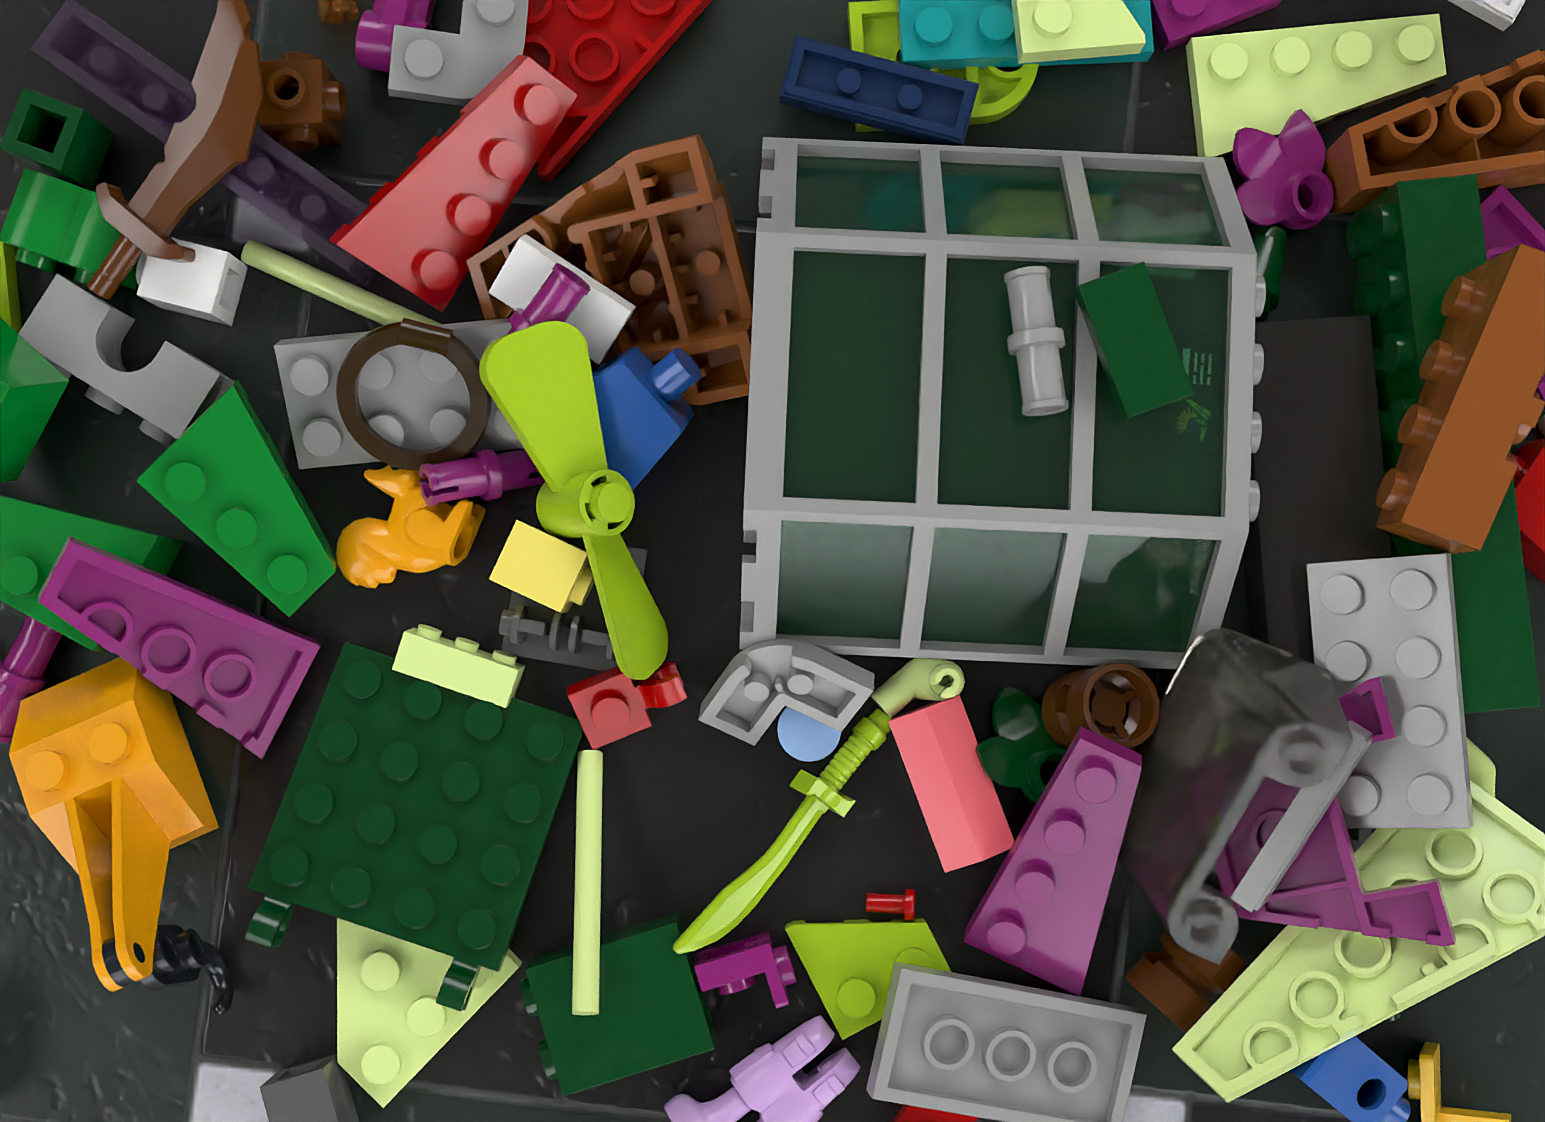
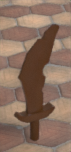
M218 0L217 12L191 83L196 93V108L188 118L180 123L175 122L164 148V162L156 163L129 203L125 200L119 187L108 183H101L96 186L97 200L104 219L121 233L87 283V287L102 298L108 300L112 298L120 283L125 279L143 252L148 256L179 263L193 262L195 260V250L179 245L169 237V234L191 205L235 166L248 161L264 89L259 46L257 42L250 40L248 33L252 17L246 0Z

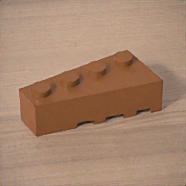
M1540 50L1534 51L1515 59L1505 67L1483 76L1478 74L1458 82L1451 89L1427 99L1422 97L1349 127L1326 151L1324 167L1326 176L1331 181L1334 190V202L1332 205L1334 215L1360 210L1398 181L1477 174L1479 193L1493 191L1500 185L1510 189L1544 184L1545 50L1541 52Z
M1519 244L1473 270L1457 276L1447 289L1441 305V314L1447 316L1440 339L1435 340L1430 345L1422 360L1419 376L1425 380L1418 403L1413 404L1408 409L1400 424L1398 442L1402 443L1403 447L1396 468H1392L1386 473L1379 486L1376 506L1382 509L1375 527L1451 554L1481 550L1518 467L1517 460L1507 456L1511 445L1521 443L1532 427H1536L1545 406V401L1541 400L1539 393L1535 392L1541 378L1545 375V252L1524 244Z

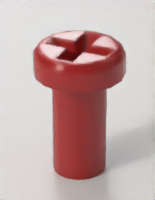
M906 889L905 895L867 893L866 912L904 914L905 921H913L915 917V890Z

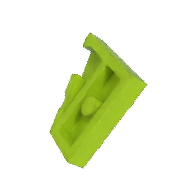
M924 918L914 919L913 921L893 919L890 922H872L869 919L844 920V922L805 923V920L791 921L785 925V930L842 1040L882 1020L895 962L952 972Z

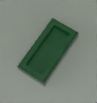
M1145 262L1083 283L1074 289L1075 297L1123 421L1195 394Z

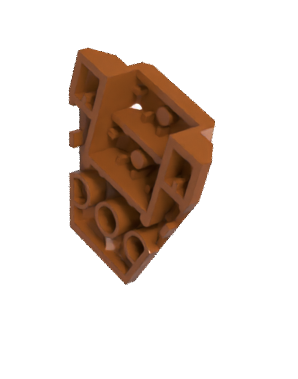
M700 134L633 150L588 182L583 183L565 195L564 198L466 260L484 319L510 318L516 310L488 292L518 239L526 234L636 306L603 361L597 364L590 359L591 370L633 346L639 348L654 366L675 348H680L692 358L701 372V379L680 395L687 404L705 405L749 395L753 292L727 190L723 181H717L711 157Z

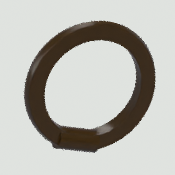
M403 318L402 322L378 327L361 337L343 359L336 382V399L340 416L354 440L376 459L400 469L419 471L422 464L429 463L432 465L461 460L476 447L483 437L491 416L492 397L481 382L479 359L464 342L453 335V330ZM406 345L441 354L447 358L464 378L470 397L469 417L461 433L449 443L429 450L402 448L381 437L366 420L358 397L361 372L372 356L392 346Z

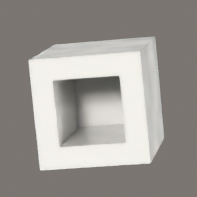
M175 238L172 239L179 245L195 250L196 254L193 262L179 263L151 257L144 252L141 254L136 268V281L139 285L137 295L162 309L232 326L248 269L247 265L229 252Z

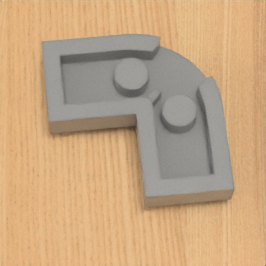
M463 0L460 34L394 25L388 83L389 96L450 105H467L517 55H523L529 0Z
M794 639L761 641L745 648L732 659L702 701L698 720L753 746L756 745L784 706L842 732L874 691L875 674L811 643Z

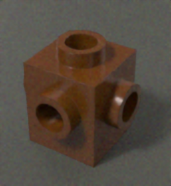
M286 52L280 54L278 60L260 61L264 94L257 123L279 147L292 151H313L318 149L319 146H342V121L347 119L348 114L346 89L344 83L336 79L323 60L304 52Z

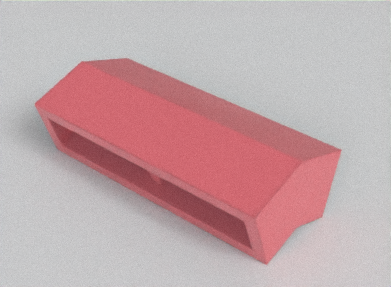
M960 695L942 701H934L899 714L889 720V725L944 872L984 861L1011 849L1015 841L992 780L986 775L976 753L978 743Z

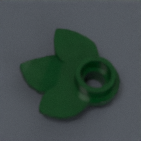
M1006 686L999 692L992 711L993 727L997 737L989 738L976 746V753L981 767L990 779L1000 786L1020 787L1029 800L1037 803L1047 786L1043 784L1040 777L1042 763H1046L1050 767L1052 777L1067 750L1056 744L1046 731L1042 718V707L1022 691Z

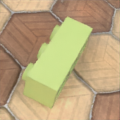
M419 624L418 628L404 631L392 670L432 682L483 701L492 702L504 708L508 707L511 697L515 698L525 665L516 662V656L500 650H494L493 654L479 650V643L462 637H456L455 641L441 637V630L428 625Z

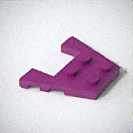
M1381 677L1366 680L1346 694L1194 785L1229 917L1314 929L1319 927L1361 932L1365 936L1386 939L1398 937L1426 941V944L1437 946L1455 945L1456 937L1439 878L1371 891L1364 889L1338 795L1334 798L1268 901L1258 911L1249 912L1230 899L1342 724L1352 720L1373 733L1371 737L1374 739L1371 743L1393 739L1398 736Z

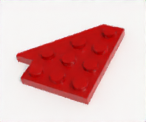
M529 0L523 56L530 57L577 94L571 107L537 160L538 176L541 182H551L712 0Z

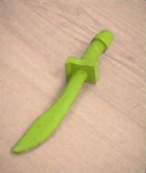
M876 708L868 718L863 717L852 729L853 735L838 750V753L833 757L834 759H831L829 765L821 772L820 777L817 778L802 769L798 772L789 786L807 795L766 853L749 869L723 888L677 939L673 946L675 952L682 954L695 951L716 942L728 934L754 909L787 866L821 815L829 809L845 817L856 800L839 791L870 751H876L886 740V735L891 730L888 722L891 719L883 711Z

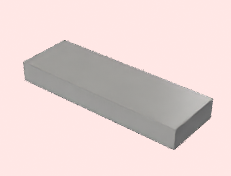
M1352 720L1342 724L1230 899L1249 912L1258 911L1268 901L1374 739L1371 737L1373 733Z

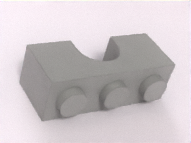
M56 274L18 334L67 379L74 375L89 384L90 387L85 393L87 398L117 415H120L126 407L144 418L138 429L169 447L235 382L194 355L167 341L164 342L150 364L138 371L128 372L122 363L120 350L122 341L135 319L80 285Z

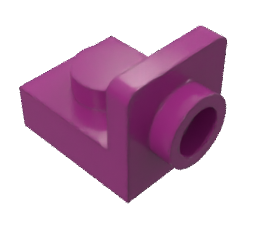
M769 930L696 953L694 968L702 992L718 988L720 995L735 993L755 984L754 975L765 972L776 1009L789 1005L786 986L797 983L795 972L786 945L774 948Z

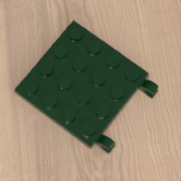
M345 642L247 887L265 893L266 896L250 922L245 939L267 947L274 946L280 948L297 904L454 957L444 977L435 1003L461 1012L466 1010L481 966L497 972L501 971L585 732L579 719L511 697L508 707L504 708L492 702L483 701L432 682L392 670L395 658Z

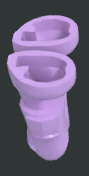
M819 1015L804 1022L773 1045L767 1043L754 1049L753 1053L733 1066L729 1072L731 1074L730 1081L734 1087L714 1100L700 1103L689 1095L678 1094L664 1105V1108L671 1122H737L751 1109L759 1112V1120L756 1122H818L823 1115L822 1110L845 1090V1087L854 1079L861 1067L847 1048H842L823 1060L808 1074L804 1073L801 1068L822 1052L835 1036L834 1031L823 1017Z

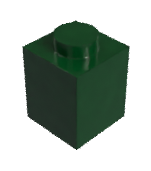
M23 88L0 148L35 171L92 191L114 133L81 108Z

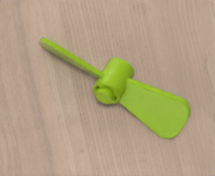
M561 321L538 323L502 336L492 342L481 357L479 364L481 382L545 480L536 500V512L542 527L550 535L560 539L583 538L618 667L630 679L645 680L662 665L667 656L668 632L665 621L620 534L632 520L635 499L628 481L621 474L608 470L587 341L577 328Z

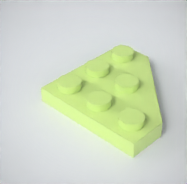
M337 918V1063L384 1108L521 966L523 962L509 948L500 972L481 966L466 1010L460 1012L435 1003L444 977L454 957Z

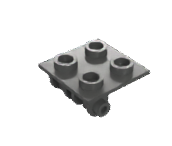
M581 538L561 539L586 551L584 541ZM627 547L643 578L648 550ZM595 583L585 603L582 606L573 603L568 613H560L512 590L509 610H503L499 626V634L504 635L502 652L519 657L606 671L618 666Z

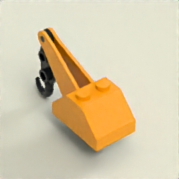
M118 657L21 700L9 757L29 816L80 877L90 928L92 962L100 982L112 992L130 984L135 986L143 984L150 990L181 987L197 980L202 968L208 975L215 990L217 1001L213 1011L217 1015L224 1014L231 1008L233 1002V983L227 963L220 951L213 944L201 940L198 933L192 928L184 930L176 924L158 925L169 850L219 828L170 691L161 689L144 677L139 669L122 657Z

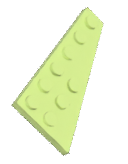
M1471 780L1474 822L1471 828H1377L1354 853L1364 889L1371 891L1439 878L1456 937L1455 945L1437 946L1426 944V941L1398 937L1386 939L1365 936L1361 932L1325 927L1314 929L1287 925L1172 1050L1228 1103L1545 936V834Z

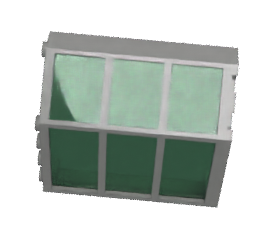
M763 137L758 206L760 217L771 218H757L743 511V542L756 543V555H742V604L739 650H744L761 641L794 639L811 643L832 654L1090 666L1124 663L1131 664L1136 668L1208 671L1211 658H1214L1216 655L1218 634L1248 537L1249 521L1256 519L1260 504L1258 482L1250 479L1251 453L1258 451L1262 436L1261 416L1259 412H1253V385L1259 384L1264 367L1263 347L1261 344H1255V317H1260L1264 309L1266 283L1263 276H1257V252L1224 158ZM1145 262L1195 394L1123 421L1075 297L1074 289L1083 283ZM1028 266H1045L1047 269H1050L1051 277L1049 281L1055 325L1063 329L1066 344L1063 348L1059 349L1065 397L1068 400L1069 408L1059 413L1043 416H1026L1022 414L1021 407L1023 403L1017 358L1015 355L1009 354L1007 338L1013 334L1004 275L1012 270Z

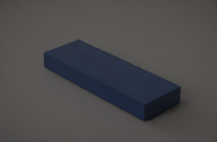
M796 35L782 84L779 103L938 145L963 146L979 84Z

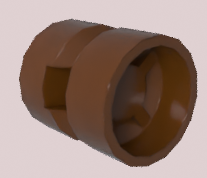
M1111 663L1060 675L1048 686L1042 700V718L1046 731L1056 744L1066 750L1080 726L1126 748H1131L1142 744L1154 732L1159 720L1160 700L1155 685L1145 672L1131 664Z
M1182 910L1160 935L1163 946L1162 950L1159 953L1146 951L1124 978L1184 1033H1187L1212 1006L1210 1001L1211 995L1213 993L1223 994L1249 966L1209 929L1188 912Z

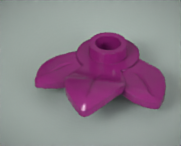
M1302 109L1296 110L1291 114L1278 138L1261 130L1246 127L1237 130L1235 134L1233 161L1237 172L1246 181L1235 192L1244 217L1256 225L1268 226L1281 222L1285 227L1292 230L1309 229L1320 223L1332 208L1334 202L1333 186L1329 178L1322 172L1326 159V148L1315 124Z

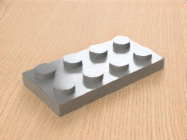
M510 318L434 325L453 330V335L464 342L479 361L487 347L498 338L505 336L512 327L509 322ZM370 331L282 339L274 345L299 469L381 462L366 452L350 435L340 416L336 399V382L342 361L352 346ZM406 345L392 346L372 356L361 372L358 385L361 410L370 426L390 443L411 450L434 449L452 441L466 426L470 412L468 388L458 369L443 355ZM493 399L491 416L486 431L470 453L488 448L493 451L524 448Z
M1451 553L1306 564L1318 710L1366 680L1381 677L1398 735L1393 739L1370 743L1337 795L1347 828H1471L1474 822Z
M895 962L866 1091L872 1099L1002 1122H1123L1147 1014L1137 1007Z

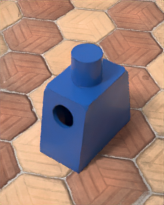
M633 346L592 369L608 470L621 474L630 484L632 491L681 435L694 415L691 407L680 395L701 379V372L692 358L680 348H675L654 366L639 348Z
M1356 1036L1289 1070L1351 1122H1406L1410 1116V1103L1402 1097L1403 1093L1407 1090L1408 1081Z

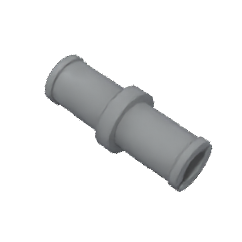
M1045 266L1018 268L1004 275L1013 334L1007 338L1008 352L1017 358L1023 403L1021 409L1022 414L1026 416L1050 415L1069 408L1068 400L1065 397L1059 349L1066 345L1064 331L1055 325L1049 281L1051 277L1050 269H1047Z

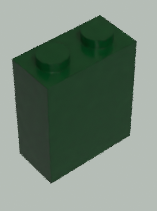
M680 912L600 936L599 1014H572L573 945L536 956L526 967L527 977L520 981L522 998L529 1016L539 1015L546 1040L539 1042L543 1069L549 1080L558 1079L563 1097L715 1050L716 1031L704 992L701 991L696 975L692 952L678 954L673 950L674 943L685 932Z

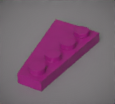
M68 536L38 594V602L110 653H116L139 669L144 677L161 689H167L194 708L198 715L215 727L224 729L241 741L245 748L261 759L267 751L320 648L318 641L312 637L71 536Z
M1080 726L967 924L964 935L965 943L1077 996L1081 995L1142 770L1141 754Z

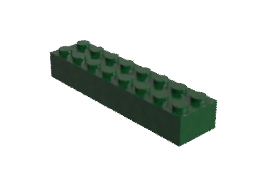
M1477 174L1398 181L1351 215V222L1347 227V250L1349 256L1352 259H1356L1359 281L1354 290L1353 305L1357 319L1363 321L1366 346L1363 347L1361 352V372L1365 382L1371 384L1373 408L1368 415V433L1372 444L1378 446L1381 469L1375 479L1376 496L1386 473L1390 469L1396 468L1403 444L1398 442L1400 424L1408 409L1413 404L1418 403L1425 383V380L1419 376L1422 360L1430 345L1435 340L1440 339L1447 316L1441 314V305L1445 293L1457 276H1461L1487 262ZM1512 478L1481 550L1451 554L1464 714L1541 706L1514 479ZM1391 532L1384 536L1382 543L1383 558L1447 553Z

